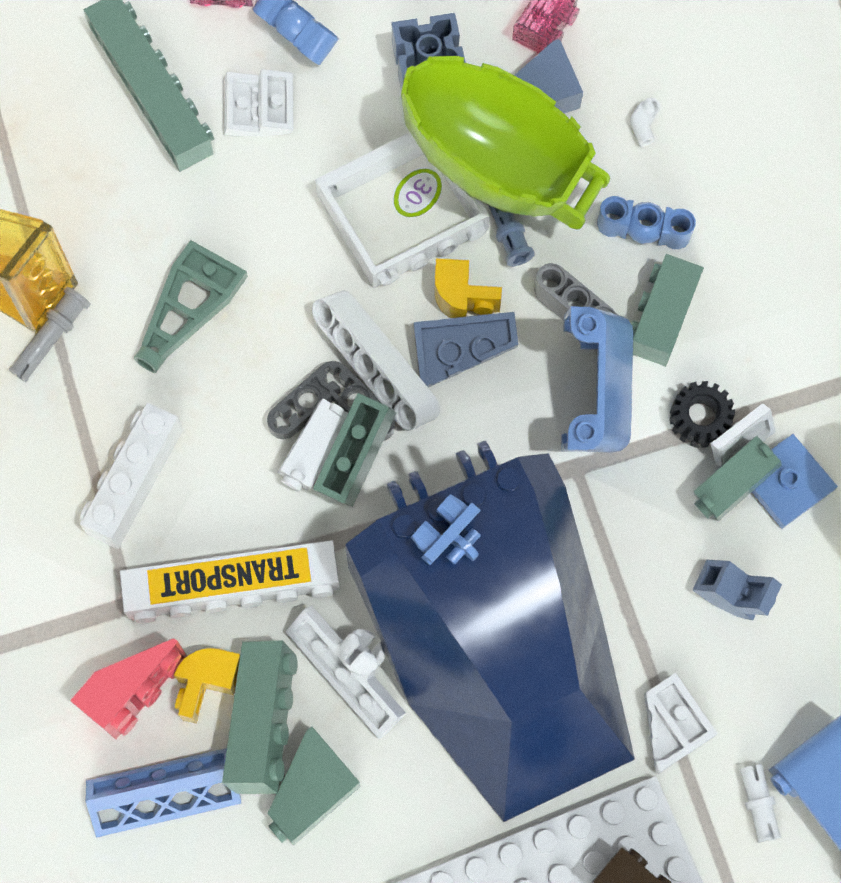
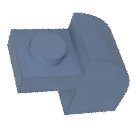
M706 560L693 587V591L712 605L734 616L754 620L755 615H769L782 584L773 577L748 575L731 561Z

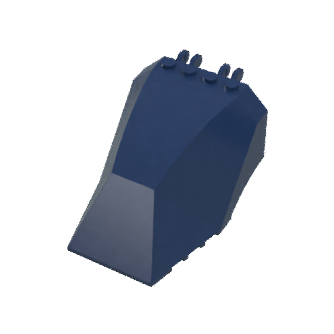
M486 441L477 443V450L487 471L476 475L469 455L465 450L455 453L456 459L466 480L428 496L418 472L414 471L408 474L409 483L419 501L408 506L404 500L402 490L396 481L387 483L389 494L397 511L376 520L347 542L345 547L349 571L379 638L384 645L394 675L408 705L425 723L432 735L442 744L458 767L472 781L476 789L500 819L506 822L635 760L602 614L566 486L549 453L519 456L497 465L490 446ZM450 494L464 502L467 506L473 503L481 511L459 535L464 538L472 528L481 535L472 545L479 553V556L472 561L463 555L456 564H453L446 557L455 548L450 543L429 566L421 558L424 553L417 547L411 536L425 521L441 535L451 526L435 511Z

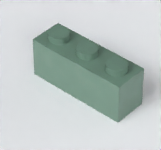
M669 254L665 255L662 265L655 263L648 281L653 283L654 286L651 293L644 291L637 309L643 312L640 322L633 320L631 324L633 328V355L665 367L667 366L704 267Z
M357 393L313 489L353 507L397 412L382 403Z

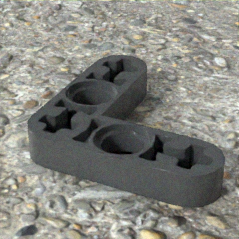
M328 361L321 365L269 412L267 417L268 428L271 434L278 439L291 438L306 425L321 399H325L330 403L333 401L347 413H349L351 408L347 404V399L355 393H360L379 403L381 402L342 363ZM329 372L332 375L340 373L339 381L345 387L340 396H338L341 393L340 386L334 381L327 383V374ZM307 392L314 393L318 397L315 406L305 408L298 402L300 396ZM293 405L297 413L302 417L298 418L295 412L289 418L290 426L288 428L283 425L277 428L276 418L280 416L282 419H286L290 416L292 410L289 406ZM393 420L384 441L391 438L394 434L395 420Z

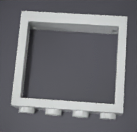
M410 132L315 179L318 197L373 288L381 284L383 286L392 284L401 274L409 270L416 271L423 268L430 259L438 255L446 256L452 253L459 244L467 240L475 241L481 238L489 228L490 215L482 202L470 197L442 173L470 219L375 267L335 198L423 155L424 153Z

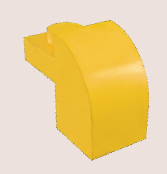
M436 258L434 295L438 307L447 317H466L467 311H473L479 315H488L493 312L500 313L502 287L468 285L470 260Z
M205 648L197 650L183 659L174 674L179 683L187 684L186 688L179 689L175 703V709L179 710L178 715L183 721L197 724L206 689L234 695L240 654L216 648Z

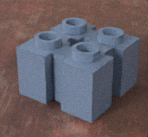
M455 13L430 16V23L418 25L417 18L391 22L392 46L395 62L398 65L401 91L407 68L410 66L415 67L423 61H427L428 56L464 57L463 48L459 46L460 34Z

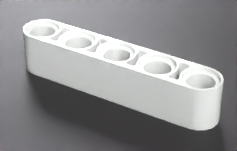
M344 290L314 302L312 313L316 323L377 399L397 412L394 420L401 428L411 431L435 420L439 416L440 406L434 394L352 294Z

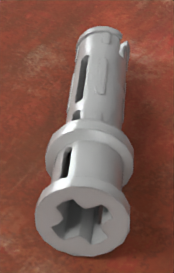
M68 286L64 289L65 295L56 307L47 311V321L13 366L8 369L14 375L17 374L16 377L24 382L29 380L28 378L63 332L68 333V331L74 328L72 323L84 308L88 309L91 305L84 296Z

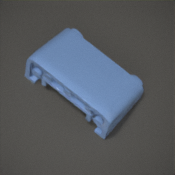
M571 306L564 314L563 332L573 334L580 342V349L597 350L596 414L579 415L569 424L568 433L561 434V451L618 452L626 448L631 439L633 328L629 320L623 316L592 307Z
M839 715L772 766L769 772L773 775L770 779L778 792L783 796L787 794L792 797L798 796L841 851V715Z

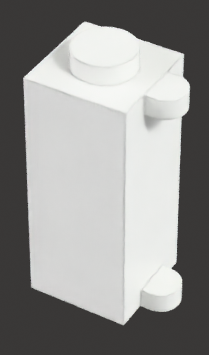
M325 399L319 401L277 472L284 476L282 482L298 492L301 488L308 490L312 487L348 415L342 407Z

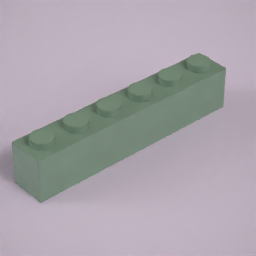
M100 0L83 9L89 28L179 172L213 155L211 141L215 140L211 129L206 122L201 124L196 116L199 115L198 110L191 98L185 100L181 93L183 87L176 74L169 75L166 70L168 64L160 49L154 51L150 45L153 41L144 25L139 27L136 23L137 15L129 1L124 3L122 0Z

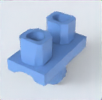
M450 494L435 511L451 526L441 535L425 521L411 536L417 547L424 553L421 558L429 566L450 543L455 548L446 557L453 564H456L463 555L472 561L479 556V553L472 545L481 535L474 528L464 538L459 534L481 510L473 503L467 506L464 502Z

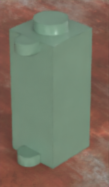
M758 436L754 437L693 491L698 498L694 503L695 506L707 519L714 515L720 521L782 466L781 461Z

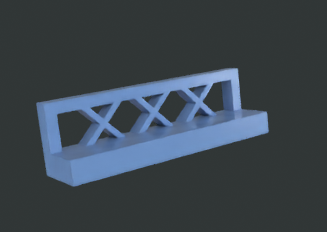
M227 748L86 780L85 802L96 838L242 804L240 794H236L231 789L230 794L218 797L208 793L212 785L222 783ZM183 791L195 796L188 804L180 805L171 801L176 793ZM151 800L159 804L153 812L143 813L135 809L140 801ZM113 808L122 813L118 820L102 823L98 811Z

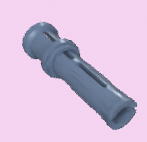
M488 205L498 227L496 230L497 241L503 244L507 254V265L515 267L529 262L535 256V252L527 244L524 236V225L516 221L513 213H506Z

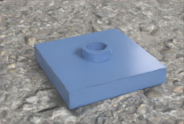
M794 434L771 449L781 461L782 466L752 491L754 496L782 529L838 487Z

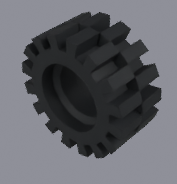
M702 381L699 386L697 382H692L689 388L684 386L672 404L671 416L669 418L670 425L674 424L672 429L674 434H681L679 440L685 443L686 439L691 441L690 446L696 447L698 443H701V447L705 448L729 430L733 423L735 410H732L733 400H727L729 393L725 389L719 392L718 388L720 385L716 383L713 384V387H708V381ZM697 403H704L710 406L715 414L714 421L706 426L694 423L689 415L690 407Z

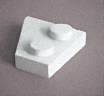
M676 673L644 694L654 765L658 774L718 734Z

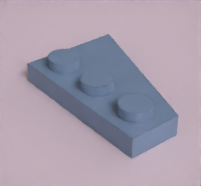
M514 312L414 322L413 324L419 377L428 388L518 347Z

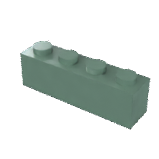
M283 640L242 642L222 783L236 794H278L279 781H282L284 777L282 756L284 745L287 744L289 739L287 717L288 710L293 705L291 685L293 675L297 672L298 661L296 654Z

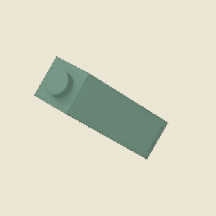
M313 727L306 731L278 790V794H276L267 813L273 820L268 827L281 843L289 839L295 845L361 787L359 780Z

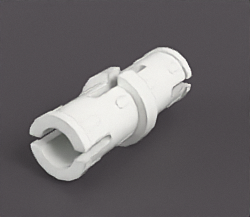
M763 764L740 769L748 797V802L745 805L747 810H751L758 843L782 838L772 806L776 804L774 796L770 797Z

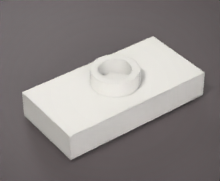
M761 404L742 420L734 423L729 430L711 443L715 463L719 468L754 437L758 436L762 441H765L776 432L770 408Z

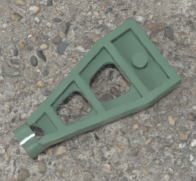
M190 240L171 267L142 346L134 356L135 361L146 370L157 373L168 356L231 302L247 279V271ZM187 281H192L211 293L210 297L196 309H190L178 302L181 288ZM171 310L188 319L187 323L175 335H170L161 330V325ZM151 347L157 348L159 352H155Z

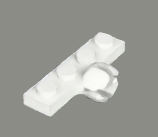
M313 606L304 609L286 630L289 637L378 739L385 736L406 714L375 676L376 669L385 660V648L382 642H379L372 651L367 648L376 638L375 634L368 630L357 629L343 640Z

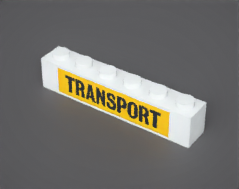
M333 540L120 571L124 613L129 620L134 619L135 623L153 622L156 620V616L170 614L171 618H184L192 615L191 611L206 609L207 613H219L226 611L227 606L241 604L242 608H253L261 606L263 604L262 601L276 599L278 603H288L298 600L300 595L312 594L314 598H323L333 595L335 590H340Z

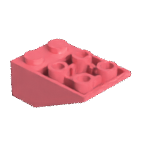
M170 639L95 671L70 701L114 739H117L121 734L125 736L138 722L136 716L143 707L149 708L160 697L162 693L160 687L168 678H175L174 674L177 667L187 655L176 639Z

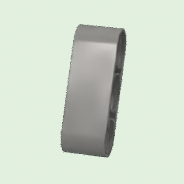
M548 263L538 270L534 288L535 296L563 321L564 314L571 307L568 304L570 301H578L583 307H592L617 314L613 308L560 265ZM553 280L558 286L547 287L543 282Z

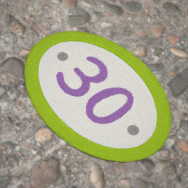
M418 169L405 176L398 184L394 194V206L397 212L405 217H417L429 211L441 194L442 183L439 175L431 169Z

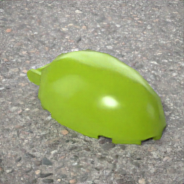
M428 56L427 61H423L415 67L410 66L407 68L401 91L405 125L433 166L470 197L501 211L528 216L551 215L570 228L578 230L583 227L586 221L585 215L600 190L609 184L610 176L605 170L591 162L596 154L593 144L588 143L579 132L581 126L573 116L569 119L567 115L555 107L556 101L538 87L496 66L482 63L481 67L465 63L464 57ZM580 178H583L589 184L576 206L572 208L566 204V201Z

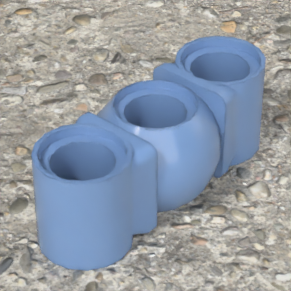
M258 0L252 8L259 17L275 27L278 33L293 43L302 54L318 65H321L339 40L332 31L316 21L308 11L294 0Z
M619 196L606 198L600 206L597 227L603 235L608 237L620 236L626 239L628 234L632 240L641 244L653 243L658 240L659 246L666 245L671 249H682L689 244L696 226L694 215L686 209L673 210L670 207H666L664 213L660 206L654 203L640 202L633 206L634 200L626 201ZM607 214H616L620 219H610ZM647 220L650 221L653 225L645 226L642 225L639 221ZM672 227H682L685 232H677Z

